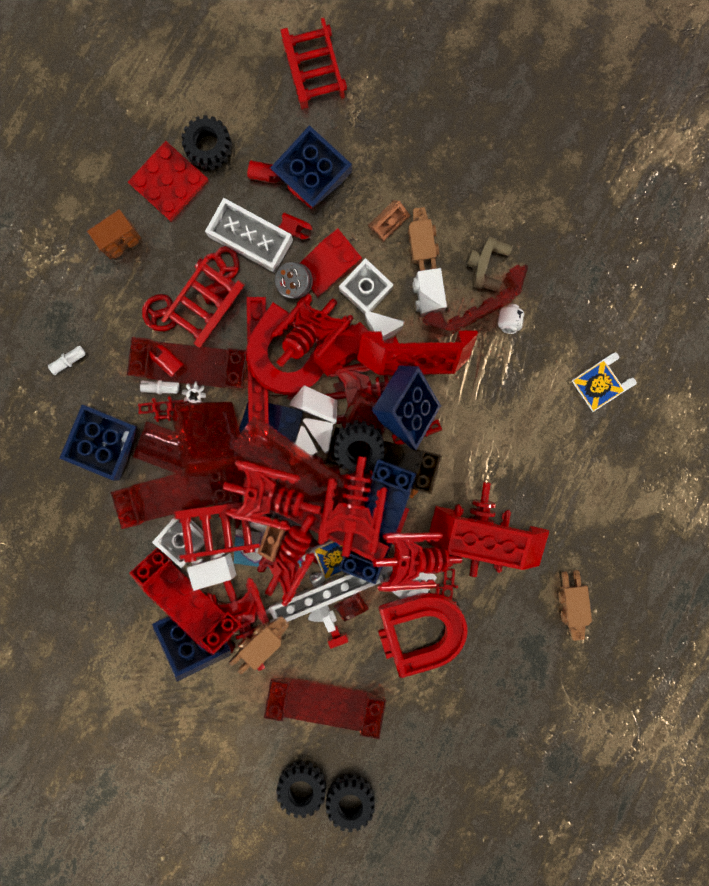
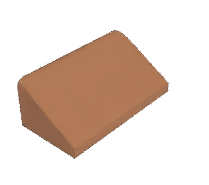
M393 200L368 224V227L384 242L410 217V214L400 201Z
M277 517L270 518L271 520L277 519L279 522H281V520ZM267 526L257 554L274 562L286 531Z

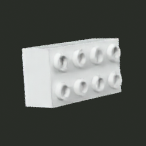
M225 198L221 201L205 230L209 238L231 248L236 253L273 273L278 269L293 241L290 233Z

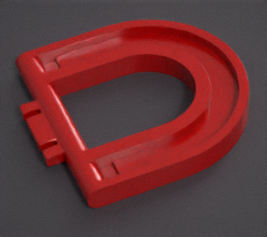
M273 302L249 337L246 346V361L251 374L264 388L278 394L293 395L297 394L303 386L311 388L324 372L313 360L314 351L304 366L298 371L283 372L272 365L268 357V346L274 338L272 332L289 314V312ZM295 319V321L291 324V326L294 327V328H295L296 319ZM324 339L315 340V342L318 343L317 346L324 343Z
M421 593L379 606L384 629L378 630L386 659L393 657L400 678L441 667L452 661L464 647L467 638L465 617L459 606L446 596L436 593ZM425 616H433L444 622L445 633L439 642L426 648L402 654L394 625Z

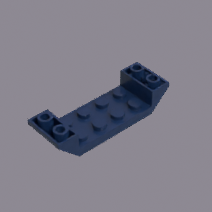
M378 459L371 477L373 480L370 492L367 495L369 499L365 501L364 506L369 508L373 519L374 508L377 507L375 502L378 500L377 490L386 487L387 492L378 541L389 546L384 557L387 558L392 543H387L383 535L397 532L412 491L416 473ZM350 550L349 557L343 556L339 570L373 584L377 583L383 567H374L373 561Z

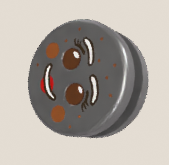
M295 262L285 263L278 269L275 275L277 290L287 298L304 297L312 288V274L303 264Z

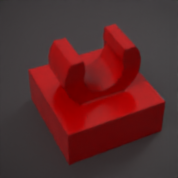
M337 625L335 626L336 630L331 632L332 637L328 638L330 649L349 642L347 633L343 632L340 634Z

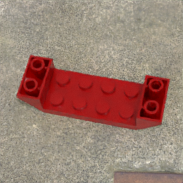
M362 331L357 361L378 375H394L399 365L417 366L422 374H455L469 360L478 331H458L455 342L384 343L382 331Z
M435 506L429 533L441 532L443 537L437 542L430 540L428 543L436 548L447 550L449 555L525 570L540 566L550 531L530 526L529 531L464 518L455 516V510Z
M158 547L129 573L142 591L192 640L212 655L242 626L229 612L225 614L200 589L193 591L191 581L173 565L172 560Z

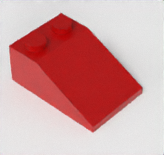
M337 228L322 240L300 264L305 265L310 270L313 278L311 291L319 298L357 268L362 262V257Z

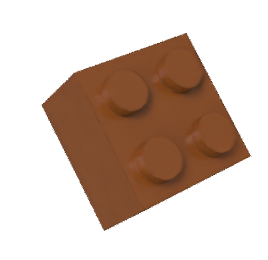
M120 209L87 231L99 250L109 259L118 258L125 249L136 246L139 240L142 239L130 220Z

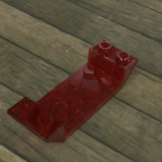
M518 264L509 270L506 274L507 277L503 280L507 289L501 291L497 298L494 299L492 296L486 299L479 308L473 306L466 310L462 317L457 315L448 320V323L440 311L437 313L431 311L422 319L421 329L449 337L513 302L521 294L528 270L527 264L522 267Z
M131 337L127 375L150 380L189 383L192 385L197 381V385L243 389L246 350L199 348L191 345L157 342L147 338ZM156 345H163L184 364L183 367L175 372L172 378L150 357V351L157 357L162 353Z
M223 463L148 480L111 492L121 529L173 515L175 511L233 502L232 493L223 490L224 483L228 482Z
M292 677L271 678L264 718L282 722L284 718L360 731V736L380 739L386 699L367 691Z

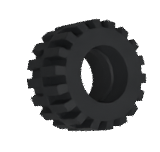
M203 115V119H200L198 116L195 117L196 121L190 120L188 122L190 126L184 127L185 133H182L181 136L183 139L181 141L190 162L194 163L198 168L202 167L203 170H207L208 167L211 170H215V166L222 167L221 163H227V156L231 157L232 154L230 150L232 149V140L226 126L223 125L222 121H217L213 116L209 119L207 115ZM213 136L218 139L216 145L208 151H202L197 148L198 142L203 137Z
M356 420L352 425L349 422L346 424V428L342 426L335 440L334 454L337 457L338 465L341 464L343 470L348 469V473L352 474L353 471L356 472L358 456L366 457L364 473L368 474L370 469L374 471L377 460L384 458V441L378 428L374 429V424L372 423L367 425V421L363 420L362 423H358V420ZM355 441H364L371 448L366 453L355 454L349 450L348 446Z
M301 761L300 765L297 762H294L292 767L288 765L285 771L281 773L276 790V795H278L277 801L278 803L281 802V809L284 810L286 808V814L290 815L293 813L295 818H298V815H302V818H306L307 814L310 816L314 815V811L318 812L324 803L326 780H324L323 772L320 773V768L317 766L313 768V763L309 762V765H305V761ZM304 781L312 787L313 792L306 797H298L291 791L290 786L295 782Z
M344 775V779H341V777L337 778L336 783L333 782L330 789H328L326 797V814H328L330 822L333 821V825L336 828L339 825L342 831L346 828L348 832H353L354 828L359 831L362 825L366 827L368 820H372L373 813L375 812V799L373 789H370V784L368 782L364 783V778L362 777L356 779V775H352V778H348V775ZM354 795L361 800L362 804L356 810L349 811L342 808L339 801L344 796Z

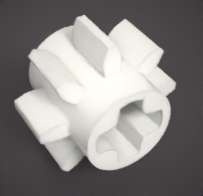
M197 381L193 385L186 383L187 390H182V394L186 395L184 402H191V406L197 402L201 405V398H206V394L201 393L204 390V386L199 387ZM191 391L194 393L198 392L197 396L190 395Z

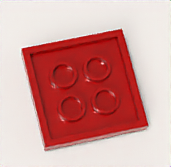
M165 141L132 176L128 183L171 222L209 180L173 146Z

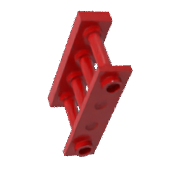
M321 18V29L295 36L293 34L289 35L288 27L280 29L301 110L308 108V101L312 97L339 90L341 99L345 98L344 91L347 90L345 78L341 79L330 40L332 36L330 24L326 25L325 18ZM324 36L326 47L300 54L298 52L294 53L293 47L297 43ZM329 54L331 65L305 72L303 70L299 71L298 65L302 61ZM334 72L336 83L310 90L308 88L304 89L303 83L307 79Z
M209 257L198 260L194 266L196 271L171 307L167 305L161 314L164 316L161 320L165 323L170 318L193 334L196 339L193 344L199 348L205 343L245 286L240 280L236 283L234 281L230 282L208 266ZM202 271L227 288L226 291L229 293L225 299L218 297L196 281ZM191 287L216 304L218 309L214 314H209L185 296ZM180 302L205 320L204 322L207 325L203 330L201 328L197 329L174 312Z
M244 502L173 512L174 520L179 519L183 530L185 554L179 555V559H184L186 563L197 561L196 557L243 550V554L255 552V548H260V544H252L250 524L246 520H241L244 545L233 547L230 521L226 511L231 509V507L240 509ZM212 514H219V517H221L225 548L213 550L209 521ZM199 516V520L202 521L205 551L193 553L190 521L191 517Z

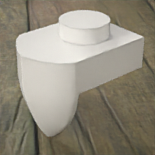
M328 605L310 613L308 620L324 622L328 633L336 630L334 622L337 619L334 611H330Z

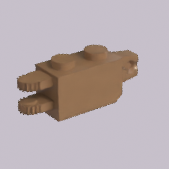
M425 207L413 209V222H411L408 229L412 263L419 265V271L425 270L424 263L430 262V270L437 269L435 260L437 255H439L438 243L435 244L434 242L436 227L432 225L431 219H428Z
M578 570L573 572L574 585H569L567 572H562V586H560L561 591L558 592L559 602L563 605L561 620L568 626L573 641L584 640L585 626L592 622L588 586L581 584L580 572Z
M279 616L271 623L267 621L264 625L262 623L259 624L253 631L255 634L250 638L246 637L239 644V652L233 656L229 664L233 666L242 658L245 663L237 671L240 675L249 667L256 670L281 646L282 634L289 626L288 621L283 616Z

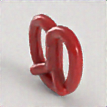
M227 246L220 247L215 253L205 256L209 257L210 260L214 259L220 269L218 273L222 276L225 272H230L224 277L232 279L239 270L238 255L236 251ZM223 252L231 254L234 266H226L221 257ZM206 274V276H207L209 279H211L212 281L216 282L215 279H213V278L210 277L208 274Z
M165 294L154 295L146 300L143 305V320L152 330L168 331L174 328L177 323L172 320L164 326L156 325L157 318L163 316L161 314L165 308L154 311L149 306L157 300H165L167 305L171 307L173 304L172 299Z

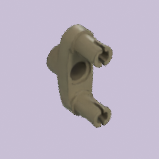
M489 236L481 252L471 250L467 266L475 269L474 287L479 289L486 288L496 292L500 291L502 281L486 277V269L491 253L496 252L509 257L513 245L497 241V238Z

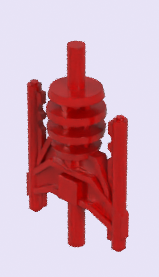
M306 294L272 332L273 337L281 336L283 330H286L288 325H291L296 319L295 328L288 333L282 343V348L285 352L277 360V364L281 367L284 366L290 357L300 359L309 351L316 339H324V343L319 345L320 348L314 351L315 359L319 360L340 334L351 324V321L354 319L353 316L345 315L342 319L331 318L328 314L337 305V301L334 298L319 311L310 306L312 297L310 294Z
M362 363L343 366L332 373L330 377L338 376L344 383L345 391L324 395L335 400L346 398L348 405L345 414L337 415L336 424L377 418L372 410L367 409L374 405V396L380 398L390 381L388 375H384V382H380V377L378 376L376 377V383L372 384L368 375L360 373L370 370Z
M358 456L355 476L347 475L346 479L351 480L350 485L344 484L343 487L350 489L349 494L343 493V497L348 498V503H339L334 510L332 498L335 496L334 489H336L337 483H335L334 478L328 480L318 543L322 545L324 541H327L328 533L337 530L345 532L341 556L345 557L350 555L353 533L360 534L369 541L367 549H370L371 554L376 553L387 489L382 487L380 490H377L378 500L375 502L377 507L374 508L372 519L369 508L361 505V501H368L369 499L363 496V492H370V488L365 487V482L371 483V479L363 478L366 457Z
M240 460L235 462L238 470L245 471L247 487L225 482L223 485V490L245 495L244 504L240 509L231 507V509L226 511L227 516L288 531L290 527L287 521L271 520L270 517L263 514L270 513L273 505L275 506L276 513H280L282 508H284V515L289 516L290 512L293 511V517H298L301 510L319 514L321 506L303 502L304 494L301 492L295 497V490L290 489L288 495H286V488L282 487L279 493H277L276 483L271 479L281 478L282 481L288 480L289 483L295 484V482L300 481L299 475L256 465L255 463Z
M483 482L481 499H474L472 501L476 508H470V513L475 516H470L469 519L494 524V520L489 519V517H495L496 514L495 511L490 510L491 508H496V503L488 501L491 487L490 482ZM460 504L455 505V516L461 517L464 509L461 508ZM510 510L502 513L501 519L503 521L500 525L509 527ZM472 559L469 576L477 577L479 561ZM494 564L498 573L502 572L503 566Z
M310 514L306 516L301 526H292L279 547L275 561L272 562L262 557L257 571L260 573L265 572L268 567L274 575L265 590L266 595L271 596L278 583H281L284 592L282 597L283 606H287L291 602L296 589L315 558L314 553H307L305 561H302V566L299 567L298 561L305 555L312 541V534L308 529L315 518Z
M396 532L384 534V540L387 543L394 544V558L374 559L373 566H393V572L389 580L382 582L381 585H378L377 589L379 591L392 592L397 590L436 588L437 584L433 579H428L426 582L425 580L419 582L414 579L419 577L420 572L426 574L445 572L448 570L449 564L462 563V557L449 556L447 550L443 548L431 547L422 549L421 546L414 543L423 542L424 540L430 542V540L437 542L443 537L441 532Z
M248 578L245 584L248 591L242 598L238 599L231 581H225L223 584L230 602H219L215 595H212L210 592L206 596L225 614L229 612L242 625L238 629L240 632L235 635L236 640L241 638L244 640L246 637L250 638L257 627H251V624L257 621V615L263 625L269 621L256 583L254 584L252 578ZM230 638L227 643L231 653H233L235 644ZM264 663L257 668L258 671L265 669Z

